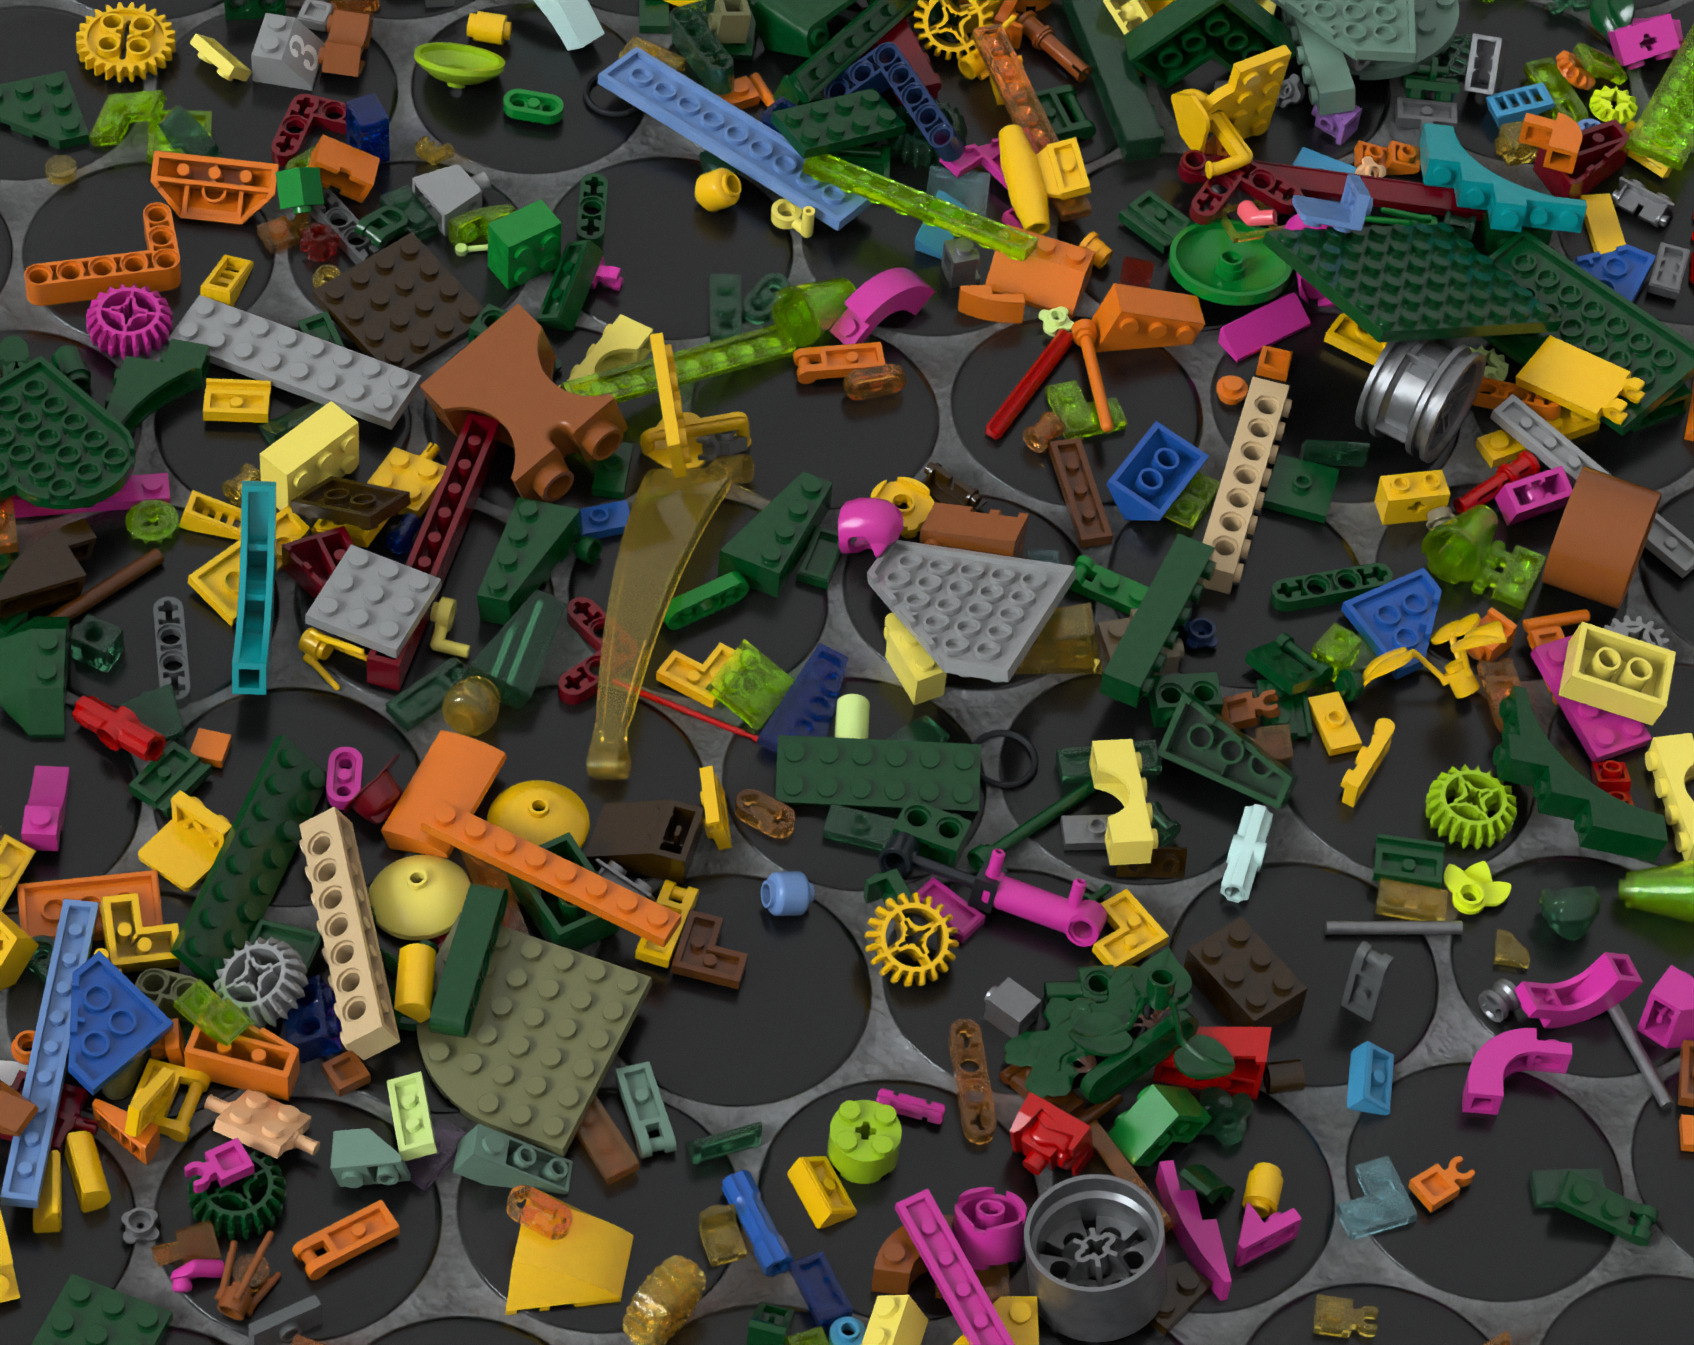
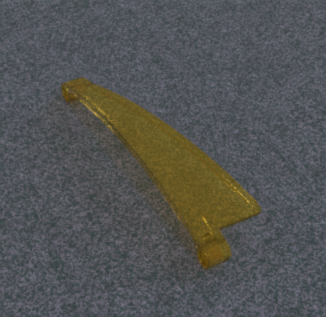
M748 454L720 455L707 468H686L687 476L674 478L673 469H652L643 477L623 533L607 607L599 668L596 722L587 757V772L594 779L625 780L630 774L631 758L627 746L628 728L635 713L644 676L662 622L683 571L702 533L728 493L731 484H745L753 480L755 472L754 461Z

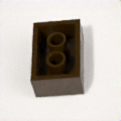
M1239 917L1187 949L1184 968L1190 975L1192 983L1232 1027H1272V1030L1302 1011L1308 988L1242 917Z

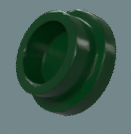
M1342 669L1338 673L1335 680L1336 692L1339 691L1343 701H1355L1357 697L1363 694L1364 680L1362 675L1352 669Z

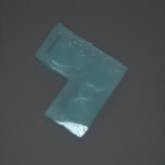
M1389 1156L1356 1165L1354 1174L1365 1196L1339 1203L1336 1209L1350 1241L1416 1221L1418 1214Z

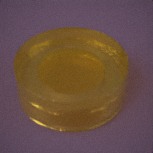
M53 156L45 164L46 177L54 184H68L77 176V164L69 156Z

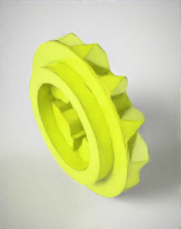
M1604 85L1601 90H1595L1589 102L1591 112L1603 122L1616 119L1620 124L1627 123L1635 117L1638 108L1636 97L1629 96L1628 90H1618L1617 85L1613 89ZM1611 101L1617 102L1615 109H1612Z

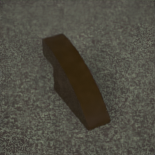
M84 518L46 534L30 545L14 561L0 583V620L81 595L87 575L79 562L91 558L97 538Z

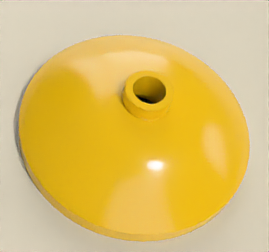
M531 780L507 788L493 801L487 815L488 822L537 846L570 832L580 849H582L589 835L590 818L584 802L569 788L551 781Z

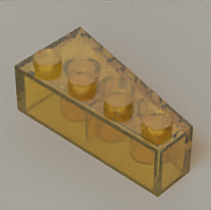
M1091 603L1056 608L1014 674L1103 673L1100 641Z

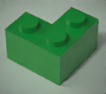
M1152 1084L1145 1087L1138 1094V1101L1130 1110L1121 1113L1116 1118L1115 1126L1107 1135L1132 1165L1150 1167L1172 1142L1190 1143L1211 1121L1212 1117L1187 1088Z

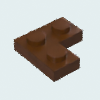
M690 910L672 962L671 973L739 990L748 962V954L717 946L724 918Z

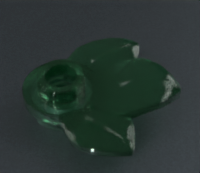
M1209 1086L1204 1088L1200 1094V1104L1212 1119L1198 1135H1214L1219 1142L1227 1145L1238 1143L1247 1131L1246 1120L1253 1113L1251 1098L1246 1092L1231 1097L1221 1087Z

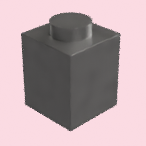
M1008 977L1000 986L994 985L984 998L986 1003L984 1019L1013 1039L1027 1031L1038 1020L1041 1000Z

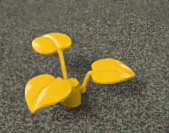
M1478 613L1465 616L1461 620L1452 621L1436 630L1430 637L1431 643L1434 645L1450 641V649L1454 653L1456 660L1449 662L1444 667L1446 670L1445 674H1442L1416 649L1408 650L1406 647H1400L1376 657L1369 663L1362 675L1364 689L1373 679L1406 665L1412 658H1416L1440 679L1443 686L1449 684L1457 699L1467 697L1476 692L1480 685L1470 668L1466 650L1490 644L1507 643L1503 625L1500 621H1493L1477 627L1481 619ZM1465 635L1464 638L1457 641V637Z

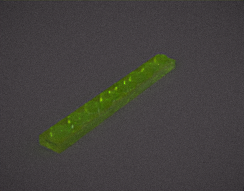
M823 154L807 158L803 163L802 173L812 176L817 181L830 183L839 187L844 192L855 193L865 197L871 203L882 204L894 209L901 215H909L922 220L926 225L936 226L949 231L953 236L964 237L974 241L983 248L994 249L1006 254L1010 259L1024 262L1037 248L1039 238L832 155Z
M780 323L673 352L678 386L793 355L796 345L783 324ZM653 358L566 381L560 386L563 390L583 396L611 394L615 398L616 403L659 392Z

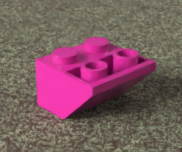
M1671 965L1650 992L1636 1031L1666 1049L1681 1047L1683 1039L1694 1041V978L1689 973Z

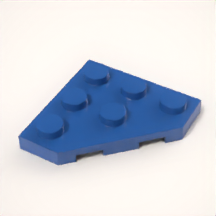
M1626 244L1616 247V250L1600 254L1598 251L1578 256L1572 262L1633 303L1655 262L1656 255Z
M1421 568L1343 602L1341 611L1377 657L1400 647H1406L1408 650L1416 649L1423 657H1426L1442 589L1426 569ZM1412 658L1406 665L1390 673L1396 680L1423 668V664L1416 658Z
M100 951L72 973L68 1072L92 1095H95L170 1032L174 1024Z

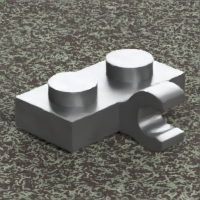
M1397 97L1395 126L1419 128V147L1423 123L1454 126V131H1456L1457 103Z

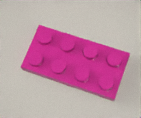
M1573 635L1535 647L1532 650L1531 657L1592 762H1600L1647 746L1650 743L1652 737L1644 723L1559 696L1568 642Z

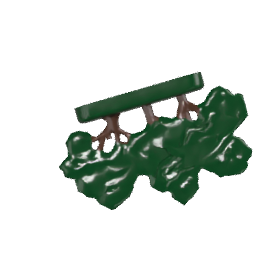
M1119 966L1116 968L1108 981L1107 990L1109 995L1108 1000L1104 1003H1096L1090 997H1078L1073 1001H1069L1066 998L1050 997L1043 1014L1050 1024L1049 1030L1025 1031L1007 1041L1004 1047V1051L1007 1052L1005 1062L1020 1067L1029 1065L1032 1067L1024 1085L1030 1092L1041 1098L1047 1095L1052 1097L1066 1096L1071 1091L1074 1078L1079 1073H1086L1081 1081L1080 1091L1091 1103L1100 1104L1172 1055L1177 1049L1182 1048L1177 1042L1172 1014L1160 1021L1164 1012L1171 1010L1169 1006L1165 1010H1155V1014L1150 1015L1152 1020H1148L1145 1017L1143 1007L1138 1018L1143 1020V1023H1135L1133 1027L1145 1026L1149 1030L1134 1039L1132 1046L1126 1052L1108 1057L1098 1065L1095 1058L1097 1055L1079 1048L1069 1038L1068 1032L1074 1027L1076 1022L1082 1016L1091 1012L1105 1011L1112 1013L1121 1019L1123 1025L1129 1021L1141 996L1136 992L1132 984L1133 976L1139 967ZM1191 993L1179 999L1177 1003L1183 1037L1187 1042L1196 1034L1199 1025L1197 1018L1188 1011L1182 1010L1192 1004L1193 995ZM1079 1061L1085 1066L1078 1068L1073 1063Z

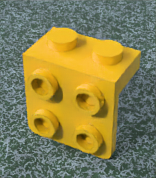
M179 790L171 798L172 820L138 851V858L151 869L158 870V874L178 888L188 892L194 889L208 875L232 825L223 815H216L207 809L198 798L190 797Z

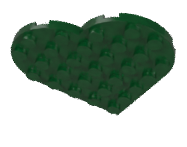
M41 355L0 378V502L17 494L37 507L50 509L90 508L123 488L134 471L136 457L132 436L119 420Z

